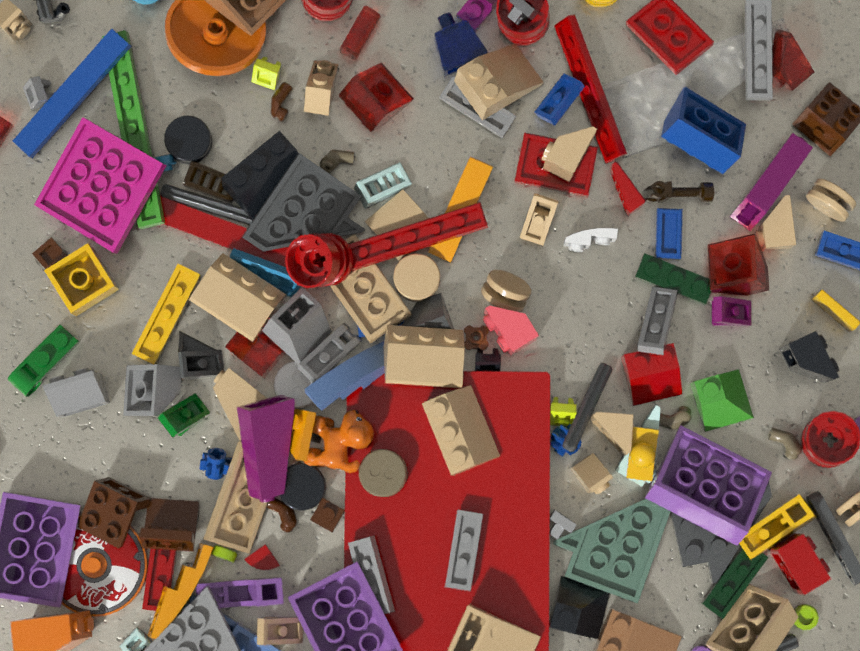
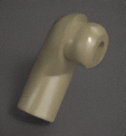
M331 150L321 159L320 168L331 173L340 163L354 164L355 152Z
M771 428L768 440L782 443L786 448L785 456L790 460H796L802 452V447L794 434Z

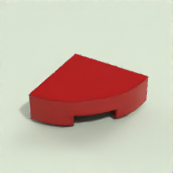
M266 544L245 558L249 565L260 570H271L280 566Z

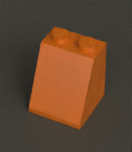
M90 610L32 617L10 622L13 651H70L92 637L94 621L90 616Z

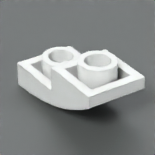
M597 228L580 231L566 237L563 246H569L570 251L584 252V249H589L591 239L595 240V244L610 245V242L616 241L618 229Z

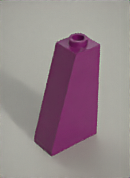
M792 133L730 217L751 231L768 212L813 147L804 138Z
M284 395L274 396L237 407L249 496L259 499L260 502L273 501L276 496L284 494L295 400Z

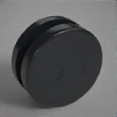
M187 115L176 118L168 125L164 135L166 149L176 161L190 165L191 161L199 163L209 155L213 145V138L209 128L201 119Z
M296 463L287 468L284 494L280 495V498L288 507L295 510H309L316 507L326 493V481L323 474L315 466H309L305 463Z

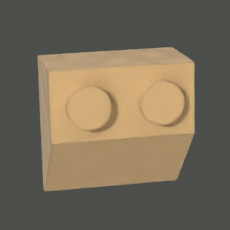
M589 127L558 136L555 143L550 141L543 153L542 160L545 161L543 169L570 182L591 144L597 128Z

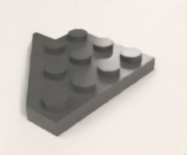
M298 153L241 237L264 252L289 247L291 242L301 235L333 233L345 236L361 233L365 229L348 218L361 195Z
M769 482L751 527L755 524L772 497ZM670 512L682 567L707 562L711 583H717L741 545H735Z

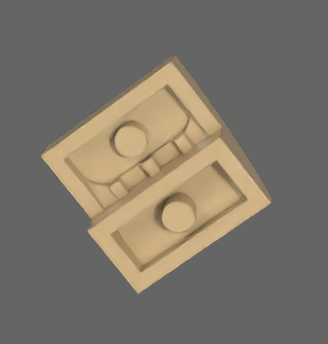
M402 189L369 217L365 223L375 235H379L429 218ZM410 253L395 258L398 261H400L403 257L409 255Z

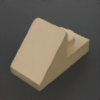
M534 193L520 238L543 246L559 201Z
M298 617L257 618V645L303 643V627Z

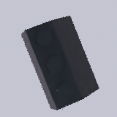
M278 131L222 177V187L253 220L298 154V151Z

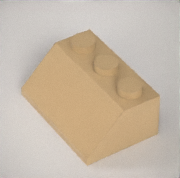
M222 253L210 266L189 300L253 342L262 332L270 318L279 310L286 294Z
M387 325L383 346L385 383L462 388L465 352L463 330Z
M471 385L422 403L452 476L500 457Z
M749 584L724 619H722L707 641L706 646L712 651H776L798 619V615L789 600Z

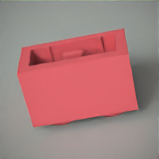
M494 306L485 308L483 322L490 332L494 330L498 335L496 342L503 353L508 351L510 356L537 340L539 335L525 313Z

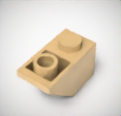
M3 0L0 3V28L15 42L18 39L24 38L29 33L30 27L33 24L16 5L9 0Z
M314 60L306 84L304 112L329 116L338 64L327 60Z
M594 453L571 467V470L587 493L594 492L595 494H600L611 486L608 481L613 479L612 475Z

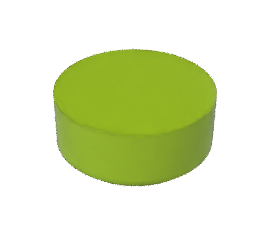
M218 545L213 546L211 555L235 563L238 555L236 552Z
M800 604L794 608L798 615V619L794 623L797 628L810 630L817 625L819 616L813 606Z

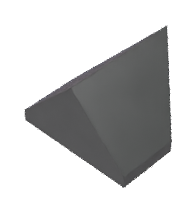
M442 293L422 301H417L411 310L412 315L402 324V326L454 329Z
M179 331L178 356L181 378L192 380L217 376L221 370H224L221 350H216Z

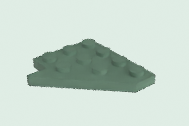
M644 499L555 540L553 545L573 552L565 577L638 604L671 511L648 499Z

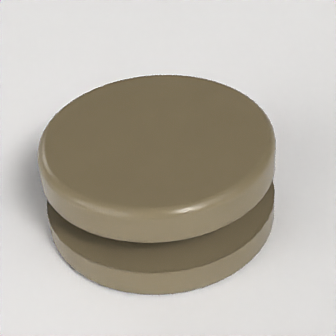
M378 449L370 452L364 457L359 467V479L362 486L367 492L378 497H389L397 494L404 487L408 477L407 466L403 458L387 449Z

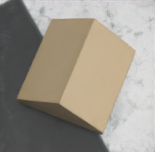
M596 412L591 415L590 420L622 456L631 452L633 414Z

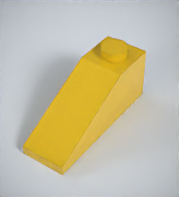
M799 494L752 526L739 544L751 560L817 518V516L803 496Z

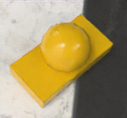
M633 426L632 447L628 458L626 478L652 481L658 429Z

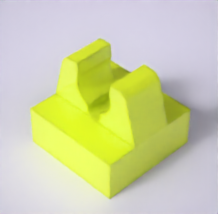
M268 57L257 58L253 67L251 82L275 90L279 81L281 62L277 61L276 64L267 62Z
M554 397L550 407V425L560 426L562 424L567 427L569 424H572L576 416L577 404H574L572 398H568V404L558 403L559 398Z

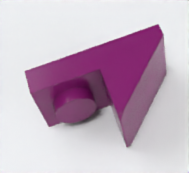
M468 0L456 14V17L476 32L496 8L498 0Z
M724 296L713 297L712 325L752 326L751 301Z

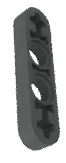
M816 491L806 497L807 503L817 516L816 520L848 579L855 586L860 583V564L824 497L819 491Z

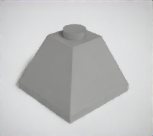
M159 364L127 365L123 416H158L180 393L182 383L180 367Z

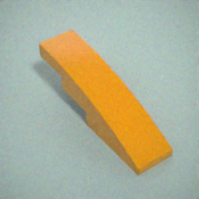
M470 156L445 213L478 203L494 166ZM463 236L430 246L428 253L452 262Z
M200 543L192 567L181 566L174 589L164 586L147 636L156 639L175 619L199 582L214 547Z

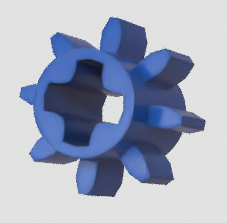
M561 424L551 434L552 442L550 445L555 448L554 451L560 456H563L565 452L571 456L581 447V439L574 452H570L562 447L572 424H569L567 428Z
M211 448L207 453L203 452L199 469L205 470V476L209 479L218 480L227 474L232 458L226 457V451L221 448Z

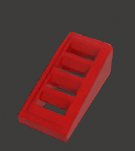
M615 161L610 167V172L625 213L629 216L641 208L646 200L619 163Z

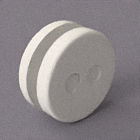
M295 361L289 362L282 366L275 376V393L277 396L284 395L294 398V409L307 408L314 404V402L306 395L304 389L311 385L312 382L297 368L298 364Z

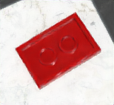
M651 0L626 21V25L675 75L679 74L714 45V41L673 0Z
M524 132L514 182L588 197L598 147L589 145L570 182H567L543 169L545 163L542 160L543 153L549 142L555 143L556 139Z

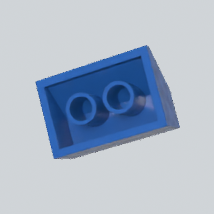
M684 87L664 120L661 137L704 162L710 168L724 174L741 157L746 124L689 88Z

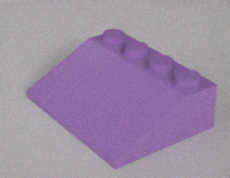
M680 425L651 482L645 498L738 545L750 530L772 472Z
M3 492L0 504V598L61 608L81 505Z
M358 562L288 597L314 651H403Z

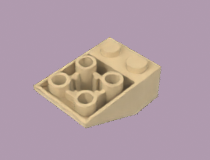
M469 604L448 651H535L540 636Z

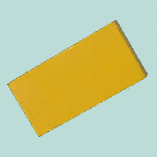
M824 290L818 291L811 298L814 303L847 331L851 332L859 326L860 321Z

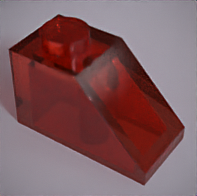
M779 29L775 32L772 46V81L778 88L793 91L815 72L792 33Z

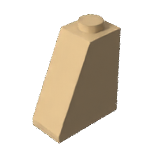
M228 368L226 372L221 370L215 377L213 382L216 384L213 389L239 441L242 442L237 407L264 400L267 397Z

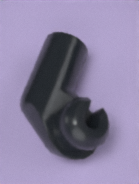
M64 2L60 3L53 10L54 20L49 22L42 21L38 9L37 15L44 24L61 22L69 13L70 7Z

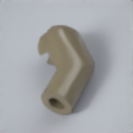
M681 406L672 416L660 413L659 426L676 430L680 425H686L692 417L691 409L687 406Z

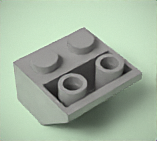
M303 287L270 318L262 330L297 364L318 347L332 332L321 304Z
M89 368L75 371L72 377L64 378V375L51 378L49 379V384L43 385L56 417L63 418L110 403L102 374L89 370Z

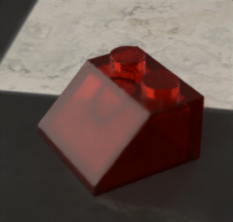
M382 62L353 76L338 95L370 132L385 125L414 100Z

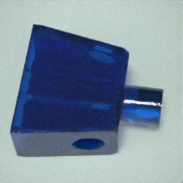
M451 12L437 18L442 30L434 33V41L444 77L456 73L461 66L478 56L488 53L467 20L455 23Z

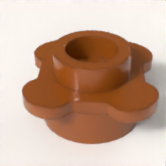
M468 325L464 328V333L466 334L465 349L477 350L479 348L480 350H486L488 348L487 334L489 329L486 326L482 325L478 328ZM474 336H478L479 339L475 340Z

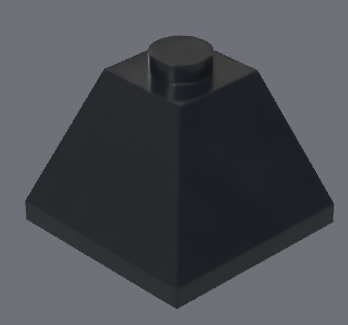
M561 576L549 620V627L575 635L598 639L610 593Z

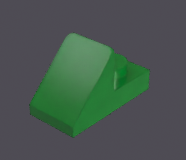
M194 393L162 412L157 418L172 438L177 435L182 436L207 417L210 411Z

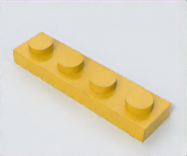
M177 264L132 352L133 355L151 364H157L190 296L201 278L199 273Z

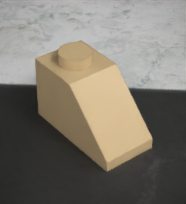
M785 195L780 199L760 224L759 230H756L757 245H761L762 251L790 249L796 245L790 195Z

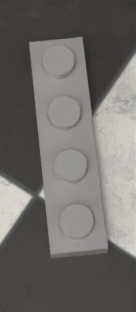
M745 0L746 100H772L771 0Z

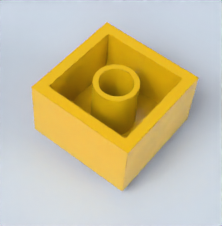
M88 243L44 270L70 313L75 316L80 315L119 290L98 254Z

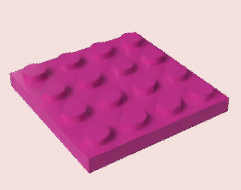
M82 117L34 205L109 251L118 254L167 165Z

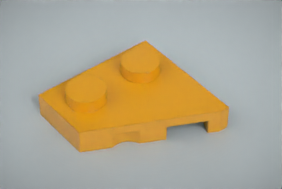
M294 409L289 451L296 460L307 461L316 417L315 412Z

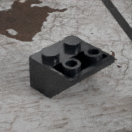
M817 331L779 348L791 372L822 383L839 378L837 373L839 372L838 364L833 357H829L826 351L828 348L826 340L821 334L818 335Z

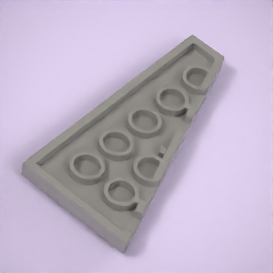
M209 586L145 649V651H241Z

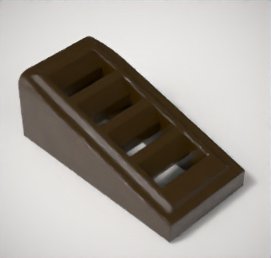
M191 161L183 181L185 187L231 204L234 200L228 193L226 195L222 194L224 189L222 187V177L225 173ZM198 170L201 172V174L196 184L193 182V180ZM209 174L211 175L207 187H204L205 178ZM220 178L217 191L212 190L216 179Z

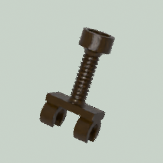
M656 181L644 189V191L652 190L654 192L651 194L653 198H645L647 203H654L657 200L658 203H663L672 197H699L700 202H712L714 199V185L712 182H701L699 187L682 188L672 187V181L665 183L663 181Z

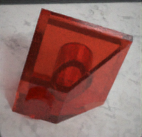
M756 234L708 244L711 292L747 296L769 291L768 266Z
M263 331L253 342L236 332L225 346V348L263 378L269 374L285 354Z

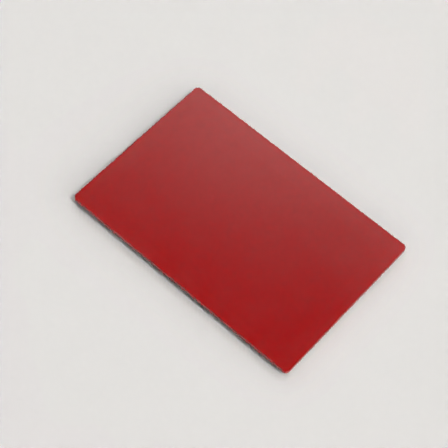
M463 371L462 388L472 386L500 457L454 476L450 474L422 403L461 388L385 383V373L365 389L360 386L347 396L346 413L350 410H357L363 419L371 424L374 436L366 448L355 449L348 447V462L351 463L358 460L361 464L364 457L370 452L378 449H387L403 458L407 466L408 477L404 487L397 494L389 497H378L364 489L359 479V469L353 473L345 471L344 568L353 564L348 543L375 536L395 610L384 615L402 650L448 651L467 606L471 604L540 636L535 651H549L550 374L548 372ZM457 510L483 514L471 591L445 587Z

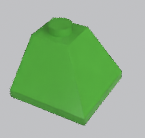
M739 369L690 383L704 432L754 418Z

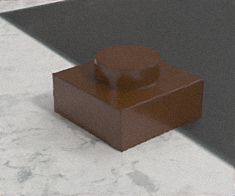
M52 237L32 253L45 269L68 256Z
M322 498L310 520L333 533L345 510Z

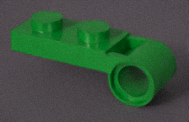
M59 325L9 375L7 380L25 397H29L41 385L42 380L79 344V341L62 325Z

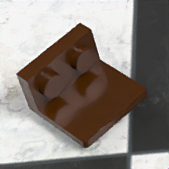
M829 82L792 125L831 156L860 124V106Z
M110 477L95 480L80 517L78 528L117 548H121L124 545L135 513L138 510L148 508L151 498Z
M151 498L146 512L145 527L140 528L139 539L142 548L194 552L199 502Z

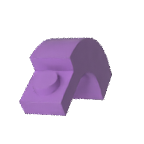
M282 578L244 579L196 585V598L209 586L220 608L284 604Z

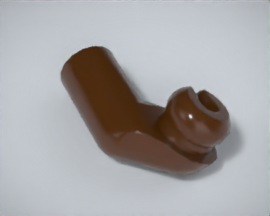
M282 82L271 99V115L279 121H284L288 115V110L283 108V103L292 91V87L286 82Z
M276 498L270 501L267 508L280 515V528L282 531H293L297 524L294 509Z

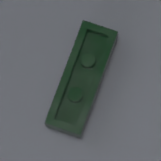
M645 253L634 277L659 288L677 290V295L702 305H706L715 283L714 280Z
M741 548L701 604L719 618L724 619L769 557L761 553L750 560L743 548Z

